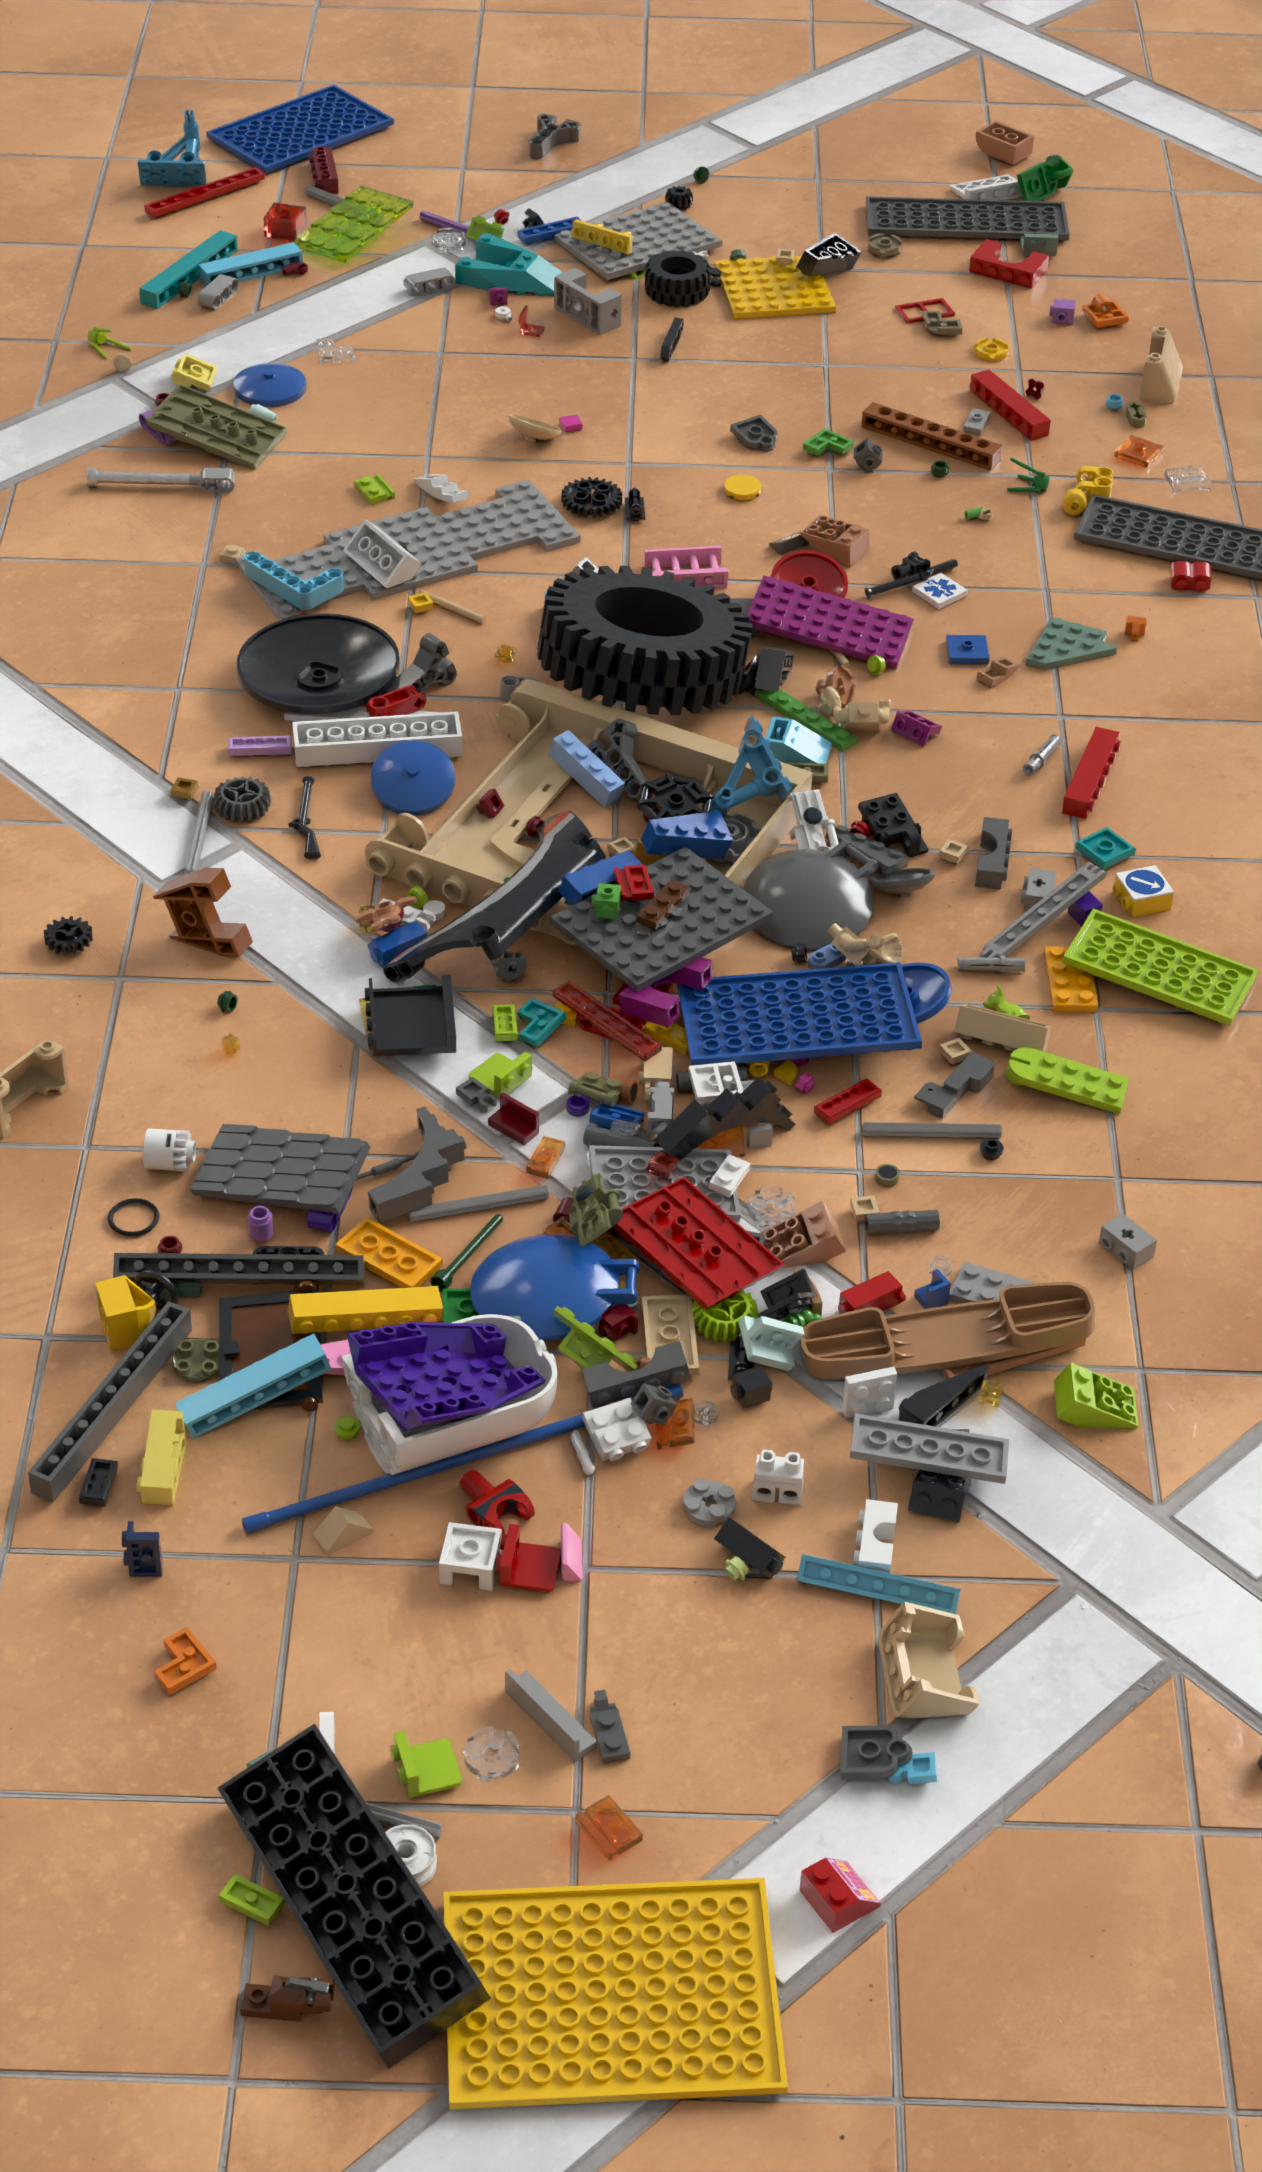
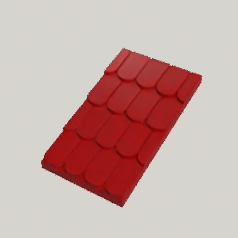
M685 1177L622 1208L623 1217L613 1226L629 1244L632 1243L650 1262L655 1263L679 1288H682L701 1308L706 1310L755 1285L758 1281L773 1275L785 1265Z

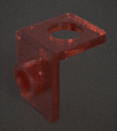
M525 305L518 319V324L521 325V334L540 337L545 327L528 324V305ZM531 329H537V330H539V331H537V332H531V331H529V330H531Z

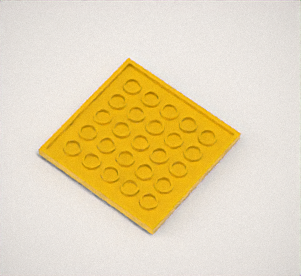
M776 256L770 258L756 257L754 259L739 258L736 261L723 259L714 262V268L722 272L718 279L721 280V287L733 319L836 312V305L823 274L809 277L802 274L801 270L796 267L801 256H795L793 265L776 263Z

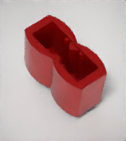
M1185 561L1171 563V588L1175 590H1188L1190 588L1195 591L1209 590L1211 585L1210 564L1206 562L1190 564Z

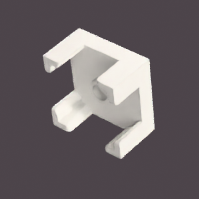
M449 1522L439 1561V1584L452 1585L453 1572L478 1575L479 1589L492 1591L495 1581V1563L497 1555H501L502 1551L500 1550L502 1529Z

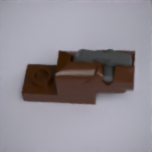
M274 1975L272 1986L246 1983L240 2008L241 2016L301 2022L302 2012L314 2014L331 2012L330 2001H333L334 1980Z

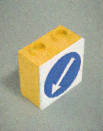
M1156 865L1116 873L1115 883L1112 886L1113 894L1119 899L1123 909L1128 912L1131 918L1171 910L1174 891Z

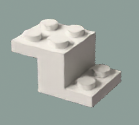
M735 1061L689 1066V1076L695 1098L701 1104L705 1102L712 1103L726 1088L733 1093L738 1091L741 1094L754 1081H740Z

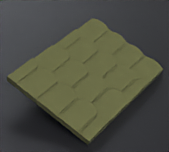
M179 384L146 419L147 425L151 426L153 430L172 435L177 440L204 448L209 453L228 458L230 462L254 470L287 434L286 427L182 384Z

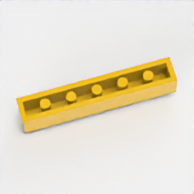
M438 1286L290 1294L288 1304V1316L292 1334L376 1329L383 1326L405 1324L406 1322L441 1323L443 1312Z

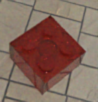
M274 202L263 218L264 237L285 239L291 242L297 241L307 226L306 207Z

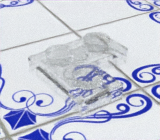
M323 337L316 339L320 364L355 361L353 346L343 345L335 347L334 338Z

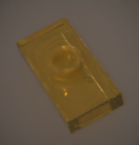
M609 1232L590 1242L602 1249L611 1259H635L639 1262V1259Z

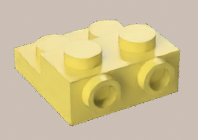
M184 353L182 359H177L170 378L174 379L172 383L176 385L182 384L190 388L192 384L199 389L209 391L218 367Z

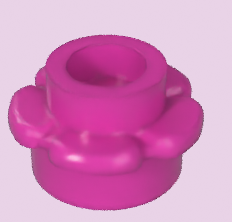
M805 1072L798 1079L795 1088L799 1090L800 1094L804 1091L808 1094L816 1084L813 1081L814 1075L810 1076Z

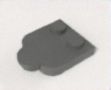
M762 415L731 424L730 431L750 449L768 452L775 448L778 432Z
M842 1726L841 1779L889 1778L897 1772L898 1766H904L912 1759L913 1752L911 1746L905 1740L898 1739L897 1731L891 1726Z

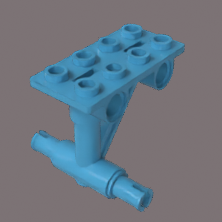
M189 109L184 111V136L163 155L159 151L154 150L148 153L147 160H138L141 185L199 187L207 184L205 163L200 161L199 157L201 149L199 130L193 110L190 109V114ZM181 154L180 161H175L174 159Z
M753 716L749 717L744 727L745 734L738 747L739 756L724 787L711 799L710 812L720 810L723 818L728 814L731 807L757 795L759 797L762 795L768 797L777 793L781 803H783L791 792V783L788 777L783 776L781 763L778 758H774L771 752V743L768 739H764L761 733L763 732L762 726L758 720L755 721ZM748 762L756 778L752 779V782L735 789Z

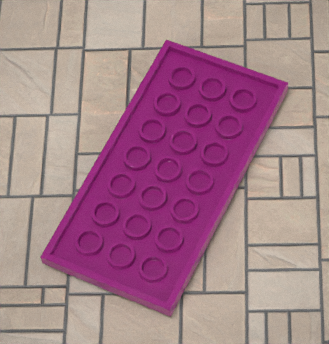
M763 575L747 613L750 617L749 623H752V628L868 661L873 655H878L884 659L886 667L897 669L914 621L913 618L906 615H899L885 609L875 608L868 604H861L847 598L837 597L830 593L820 592L809 587L799 586L792 582L782 581Z

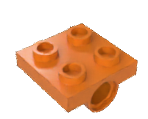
M1097 294L1092 299L1091 304H1085L1082 307V312L1096 328L1112 325L1118 326L1128 323L1129 316L1115 300L1109 301L1103 294Z

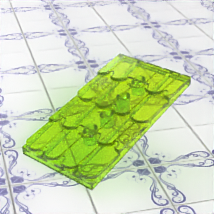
M360 186L345 196L343 201L332 207L329 213L312 223L310 228L299 234L294 243L300 249L346 263L413 207V201Z

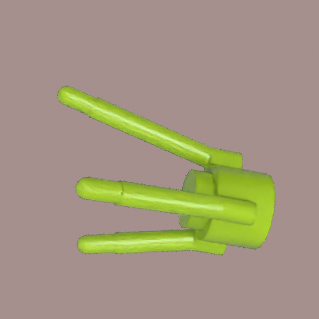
M94 326L88 332L89 345L93 346L104 359H107V356L97 345L104 344L105 341L131 350V347L106 337L105 333H111V329Z

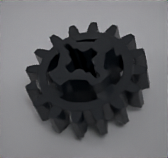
M70 916L69 919L61 917L59 922L54 919L53 925L47 924V929L44 930L45 945H48L49 950L55 949L56 954L61 951L64 955H67L69 952H72L74 955L76 950L83 952L84 946L90 947V942L93 941L92 927L88 926V921L82 922L80 917L76 920H73V916Z

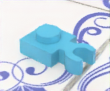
M935 1752L913 1754L909 1763L904 1766H898L897 1772L888 1778L889 1782L898 1783L904 1778H908L909 1784L937 1782Z

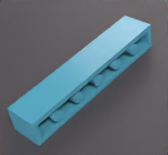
M292 242L199 264L200 281L206 287L220 274L236 278L238 282L279 273L282 272V267L303 262L302 251Z
M312 1334L260 1361L254 1362L238 1372L232 1373L214 1384L208 1385L206 1388L190 1396H186L176 1402L175 1405L178 1411H183L184 1424L191 1438L194 1439L331 1370V1366L316 1336Z

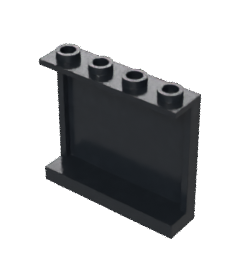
M441 975L442 986L373 989L372 978H369V988H365V1001H370V1003L365 1004L366 1017L371 1016V1018L366 1019L367 1032H372L368 1033V1047H373V1056L456 1053V1028L451 975Z

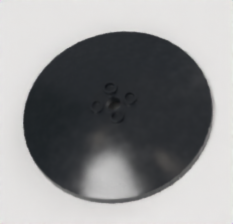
M307 614L272 623L253 634L244 643L237 657L238 678L242 687L249 695L272 708L300 714L341 712L366 704L371 698L383 694L393 684L400 667L399 650L388 633L368 621L340 614Z

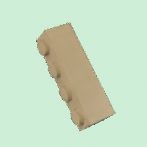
M962 1004L959 1008L954 1032L960 1033L959 1037L973 1040V1037L982 1039L981 1043L987 1045L1002 1044L1004 1049L1010 1051L1028 1047L1046 1052L1052 1026L969 1004Z

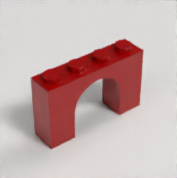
M988 239L970 256L969 272L1031 289L1047 272L1049 255L1033 251L1025 261L1019 263L1000 261L1002 243Z

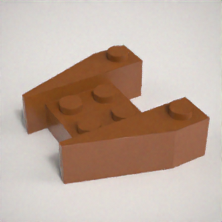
M206 867L169 880L158 890L153 898L165 901L176 928L169 935L171 939L219 956L240 957L253 942L247 925L244 923L221 922L213 903L218 902L231 888L224 868Z

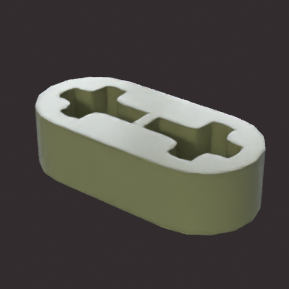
M1138 402L1128 403L1126 415L1129 424L1135 428L1144 427L1147 415L1143 405Z

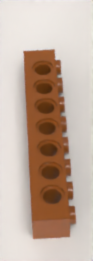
M872 402L862 412L861 427L990 471L1001 461L1003 448L1001 444Z

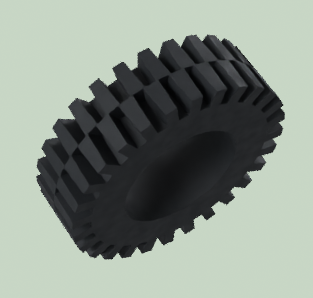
M599 566L598 573L590 568L580 569L579 575L569 572L565 574L564 580L557 578L553 583V587L549 586L547 589L537 657L538 660H542L541 667L543 670L551 671L550 677L554 681L564 680V688L569 691L582 688L581 697L591 700L601 695L603 696L602 705L612 707L616 701L625 702V711L635 712L637 705L646 706L648 714L658 715L660 707H665L670 715H681L683 707L690 713L697 714L701 713L702 706L709 710L717 709L719 702L727 704L731 701L732 696L736 697L739 693L751 639L752 623H749V615L742 613V606L739 603H730V596L725 593L714 595V587L708 584L695 588V579L685 577L682 581L677 582L674 581V573L664 571L662 577L652 576V568L642 567L641 574H634L630 566H620L618 573H615L609 566Z

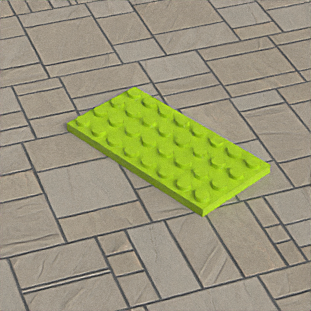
M1096 909L1091 911L1062 960V963L1073 968L1080 969L1094 976L1104 978L1115 984H1120L1136 992L1144 993L1155 999L1168 1002L1176 1007L1184 1008L1231 1026L1259 972L1258 969Z

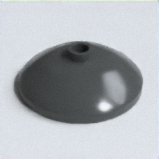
M927 868L898 869L887 875L881 872L872 875L870 883L886 893L898 894V897H909L911 892L920 890L930 883L935 877V871Z

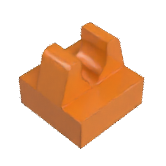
M1127 616L1124 634L1130 635V641H1138L1139 636H1144L1147 618Z

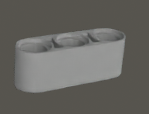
M446 268L410 274L403 280L404 287L414 297L449 290L456 283L454 276Z
M220 274L199 293L198 304L218 309L236 293L239 286L238 279Z

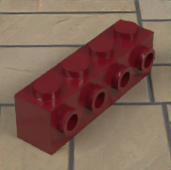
M319 146L312 148V155H309V163L311 165L314 187L331 194H339L338 176L331 147Z

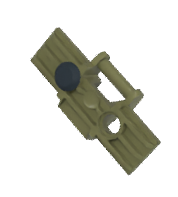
M600 1173L597 1175L592 1174L590 1180H584L581 1186L573 1187L574 1203L569 1212L570 1225L575 1238L580 1241V1245L583 1247L620 1221L623 1217V1212L618 1203L620 1199L619 1192L615 1189L605 1192Z

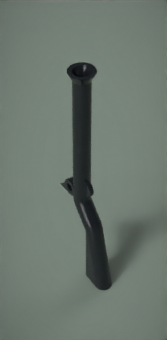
M950 559L932 566L923 572L873 588H865V595L870 599L871 596L920 580H928L933 574L958 567V562L956 559Z
M306 776L302 779L304 785L299 818L294 819L288 825L289 827H294L295 830H298L307 837L304 857L307 859H318L321 857L315 833L306 826L311 823V819L307 818L311 788L315 781L312 777Z

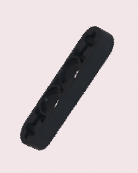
M674 318L661 347V360H671L683 333L684 319Z

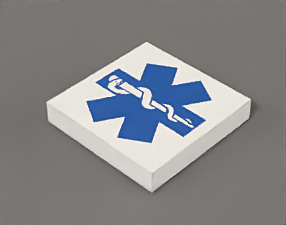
M942 573L922 581L912 588L913 593L937 609H941L967 596L968 591Z

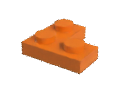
M185 1627L163 1639L165 1649L174 1660L154 1670V1676L170 1696L216 1670V1662L191 1631Z

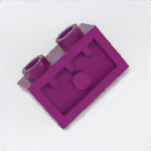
M910 710L897 711L891 727V731L922 746L927 744L928 738L931 735L940 734L942 729L941 725Z

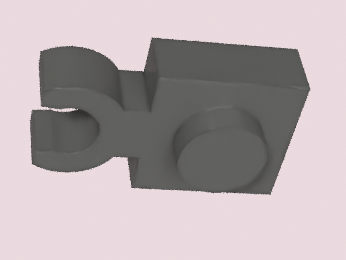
M474 1077L456 1087L457 1096L471 1106L476 1103L479 1104V1109L483 1112L488 1111L487 1103L494 1107L497 1106V1099L494 1095L489 1094V1088Z

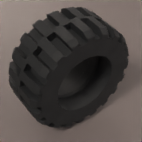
M671 250V252L658 253L646 263L645 292L653 301L665 304V306L688 307L689 305H696L698 302H702L709 294L711 267L705 258L695 255L693 252Z

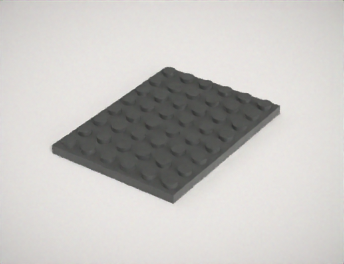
M683 847L646 866L654 890V897L671 879L690 887V894L656 930L636 922L637 914L652 899L643 901L625 899V902L621 900L618 919L595 918V908H591L592 895L581 900L577 905L573 904L550 916V924L632 989L639 992L773 919V911L690 849Z

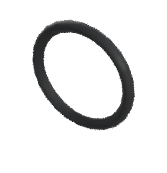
M131 1198L123 1200L112 1207L108 1215V1223L115 1232L121 1235L139 1236L151 1231L157 1225L160 1216L157 1207L150 1201ZM141 1203L149 1206L153 1210L155 1217L147 1228L131 1232L118 1228L113 1222V1216L116 1210L123 1205Z

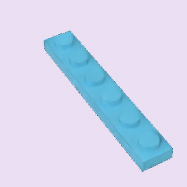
M802 1554L797 1581L899 1604H903L905 1601L955 1615L961 1591L960 1588Z

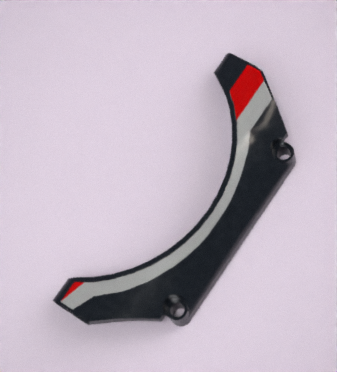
M570 810L548 817L533 831L535 837L540 839L535 851L508 880L447 925L402 950L383 968L385 976L392 982L412 978L425 966V960L440 952L455 948L481 946L490 961L499 958L563 897L558 890L562 883V878L567 873L576 872L584 866L593 865L599 860L606 858L597 840L591 838L592 835L588 828Z

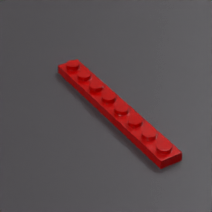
M254 167L144 205V210L153 218H158L164 214L173 213L178 209L202 203L204 200L216 198L221 194L242 189L247 185L257 184L259 181L265 180V173Z

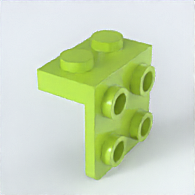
M525 1051L512 1061L501 1053H495L468 1074V1078L474 1077L489 1088L491 1094L500 1098L501 1093L508 1095L532 1076V1055Z
M405 1730L394 1733V1745H390L391 1757L393 1762L398 1763V1780L400 1785L404 1784L408 1798L459 1787L462 1784L460 1769L451 1741L448 1738L409 1746Z

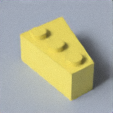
M151 1410L145 1457L142 1458L141 1463L142 1476L137 1479V1492L141 1493L142 1504L174 1505L186 1450L183 1411Z

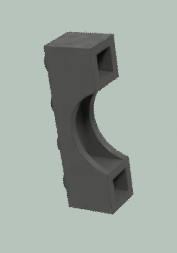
M984 817L980 847L989 850L991 853L979 856L976 887L1001 889L1002 881L1007 879L1011 842L1008 841H1011L1012 829L1008 828L1009 820L989 817Z
M680 1341L656 1347L651 1361L635 1371H619L611 1367L607 1362L582 1369L593 1407L607 1405L610 1402L623 1398H631L638 1393L643 1383L658 1388L659 1386L664 1387L678 1384L691 1379Z

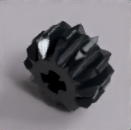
M672 186V188L667 189L665 201L679 210H686V208H691L693 192L685 186Z

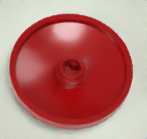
M812 550L795 551L782 557L773 567L771 577L846 598L848 590L846 572L829 555Z

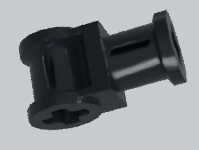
M913 551L903 558L902 564L893 566L891 573L893 578L898 580L930 568L931 562L926 558H921L917 552Z

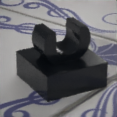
M530 208L524 212L527 216L522 222L525 228L544 224L539 214Z

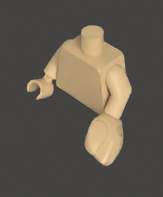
M827 686L821 693L823 711L827 716L834 717L835 721L841 724V728L848 732H880V724H886L889 721L890 711H892L891 699L887 701L880 699L879 705L876 702H850L844 709H841L840 696L833 687Z
M836 923L827 931V934L834 939L831 943L856 966L869 965L874 959L880 963H896L902 960L903 947L898 935L895 933L887 934L883 937L871 934L870 941H867L866 938L860 939L848 927L842 929Z

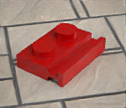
M645 864L624 866L623 869L614 867L613 874L616 884L621 885L622 902H625V899L643 901L654 898V890Z

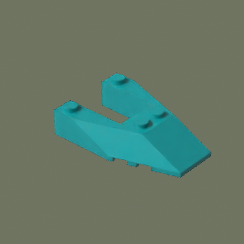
M482 234L476 240V260L470 257H461L455 264V280L457 284L483 290L494 287H506L508 291H517V295L535 292L536 296H554V276L563 273L541 256L491 234Z

